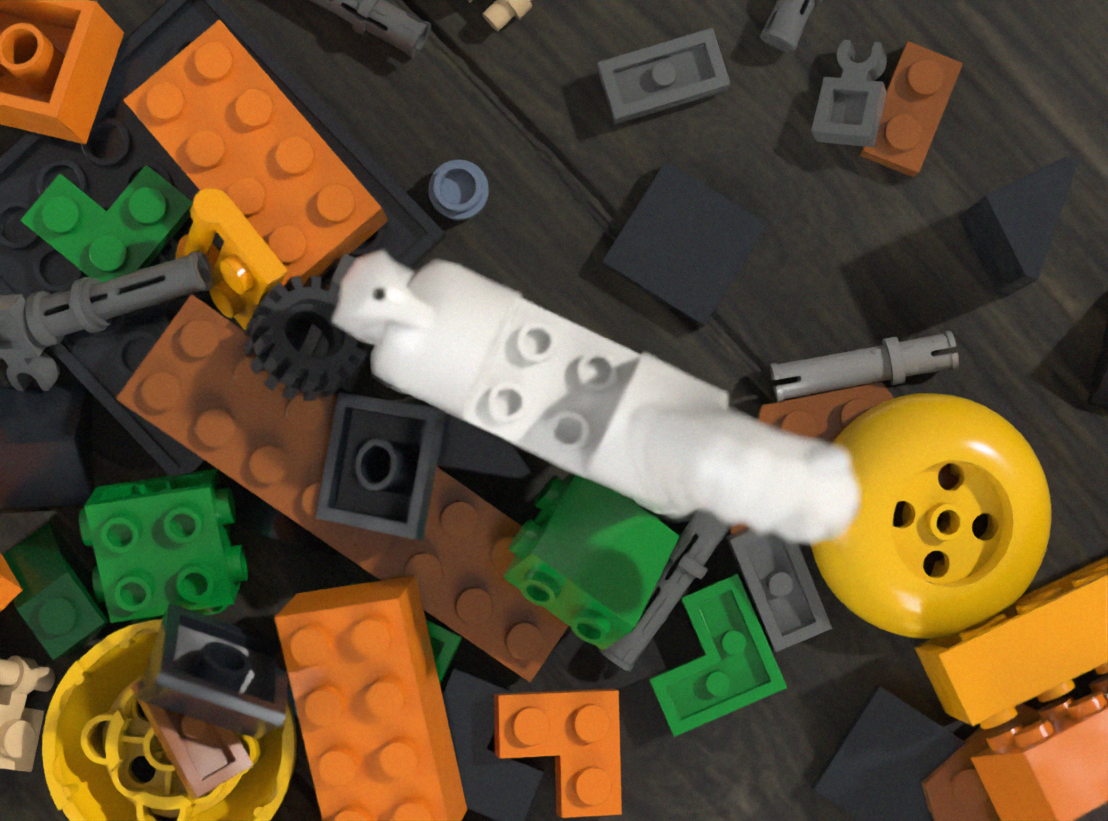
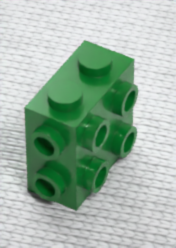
M218 468L99 486L95 488L84 506L85 509L80 510L79 526L81 536L86 546L93 545L97 561V567L93 568L92 573L94 594L98 603H106L110 623L130 620L133 625L150 620L163 619L169 603L205 616L214 615L225 610L228 605L234 604L241 582L248 579L247 559L242 545H233L229 525L236 523L234 495L231 487L222 488Z
M572 472L564 479L554 475L535 499L534 505L540 509L534 521L532 519L527 521L509 546L508 550L515 554L503 578L521 590L524 597L530 602L543 606L569 625L579 638L593 643L601 650H605L635 629L680 536L660 522L653 513L643 509L622 493Z

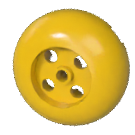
M915 393L900 396L872 407L851 422L834 440L831 446L842 448L849 457L853 476L859 487V511L844 534L834 540H821L810 544L822 577L835 596L850 611L866 622L897 635L922 639L947 638L986 624L993 617L1003 614L1022 596L1039 570L1047 549L1051 528V500L1047 480L1036 454L1023 435L1010 422L988 407L966 398L947 394ZM946 464H950L951 474L959 479L956 486L948 490H944L938 482L939 471ZM898 501H905L902 512L904 525L894 527L893 515ZM943 512L942 521L937 527V518ZM986 513L988 517L986 531L981 537L976 538L972 531L973 521L978 515ZM940 551L944 558L935 562L931 575L928 576L923 569L924 559L930 552Z
M163 619L133 624L106 636L105 639L92 647L67 671L55 691L46 715L42 755L45 777L52 799L58 811L62 809L69 821L272 820L288 791L296 761V723L288 695L287 716L281 727L259 739L235 732L253 766L200 797L191 800L149 720L141 716L138 710L139 702L131 689V686L142 680ZM138 756H145L147 761L156 768L155 775L149 782H141L131 770L132 762Z

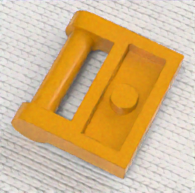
M206 188L198 192L194 198L190 209L193 223L189 234L180 239L175 252V259L188 256L195 251L203 252L214 272V286L210 290L213 302L226 317H234L242 328L246 330L252 314L271 289L278 283L283 282L288 270L229 196L219 189ZM216 232L224 240L221 251L213 244Z

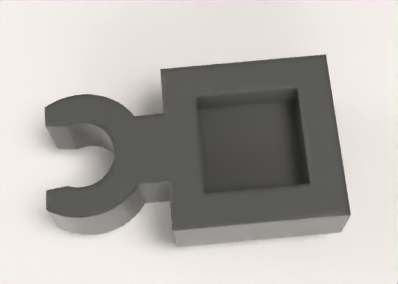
M843 40L837 51V60L842 70L841 78L824 77L811 129L816 142L875 147L887 95L884 83L875 81L882 75L887 63L881 42L873 43L870 57L861 63L853 62L855 50L851 40Z
M22 294L0 295V359H4L8 365L6 374L9 382L17 391H24L35 378L43 391H49L61 375L57 363L48 354L43 352L46 346L40 344L31 333L25 316L26 301Z

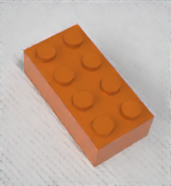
M0 0L1 125L77 143H87L124 35L122 29L96 1Z
M220 19L123 100L200 191L206 188H216L229 196L288 270L282 282L283 286L291 277L300 276L302 285L311 275L322 278L340 263L344 253L349 255L389 221L382 207Z
M416 575L297 593L275 616V621L322 820L462 821L467 811Z
M1108 674L1089 684L1093 694L1076 701L1073 696H1068L1044 706L1038 710L1041 721L1023 728L1021 723H1016L994 732L986 738L990 747L970 757L1001 821H1073L1108 802Z

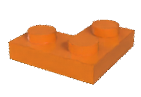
M589 689L494 693L495 756L498 758L555 756L556 815L561 818L622 815L619 690Z

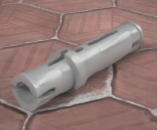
M945 331L942 334L899 342L897 337L883 339L881 346L861 348L780 364L772 363L770 364L771 380L797 377L796 382L773 386L776 401L782 402L785 399L858 385H867L889 380L891 385L903 384L907 376L948 369L956 370L959 366L958 353L939 356L931 355V352L935 350L957 347L954 335L951 331Z

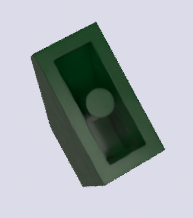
M52 522L46 523L3 555L23 589L13 599L16 609L53 660L74 655L117 623H110L106 603H98L95 597L91 575Z

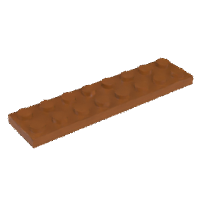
M191 294L116 399L381 581L416 575L423 610L528 682H531L569 625L543 606L530 602L524 597L521 590L503 578L515 554L508 550L509 546L522 526L438 467H436L423 540L315 518L337 396L331 394L324 398L322 393H320L314 401H303V391H300L292 400L282 396L286 385L281 382L273 390H270L263 384L270 375L267 370L264 369L255 375L250 367V364L257 355L245 354L244 344L250 336L244 335L245 331Z

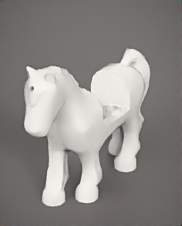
M382 250L358 258L342 280L340 301L332 322L355 338L369 344H375L370 357L371 377L398 393L410 394L566 471L634 499L635 503L652 511L655 516L669 523L677 524L691 521L698 509L713 512L730 524L743 521L759 533L771 530L792 542L816 543L821 540H834L844 534L852 519L858 514L859 487L853 476L849 457L842 448L790 435L728 410V394L695 379L646 352L640 355L522 299L521 293L494 283L458 264L433 259L416 274L414 271L393 261Z

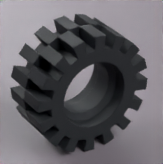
M311 275L304 285H302L300 276L289 278L284 286L281 282L274 286L252 314L244 334L250 336L244 344L245 354L257 355L250 364L254 374L256 375L266 369L270 375L263 384L270 390H273L281 382L286 385L282 396L292 400L300 391H303V401H314L320 393H322L324 398L333 394L357 370L367 354V351L363 349L369 343L355 338L332 322L340 301L336 295L341 286L331 281L325 290L320 289L321 277ZM294 319H301L314 324L327 339V354L320 358H311L298 352L286 337V324Z

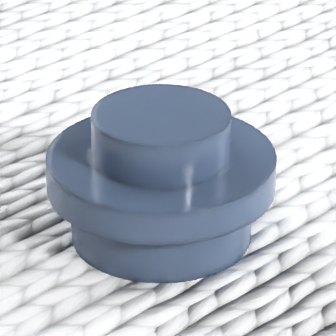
M451 160L435 170L431 176L428 191L431 203L438 213L448 219L461 221L476 216L484 208L488 200L489 186L485 174L477 165L466 160Z

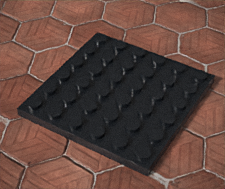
M169 0L119 47L86 144L28 131L0 157V295L22 294L26 301L30 294L45 291L54 294L70 289L75 280L89 276L20 220L59 174L70 180L106 211L114 204L145 165H148L189 200L194 201L200 189L123 100L220 19L382 207L389 221L351 252L349 256L358 259L384 250L393 261L412 270L446 238V234L221 0ZM191 216L149 267L175 260V252L180 239L189 234L193 223ZM216 232L213 244L221 251L224 240ZM339 263L321 278L320 289L325 290L331 283ZM203 290L192 294L245 331L234 317H226L217 308L210 295V290ZM191 294L160 303L156 306L146 307L113 317V321L105 330L91 333L84 329L64 335L61 343L48 346L169 476L198 472L208 462L116 398ZM294 319L286 324L285 334L290 344L300 352L312 323L301 319Z

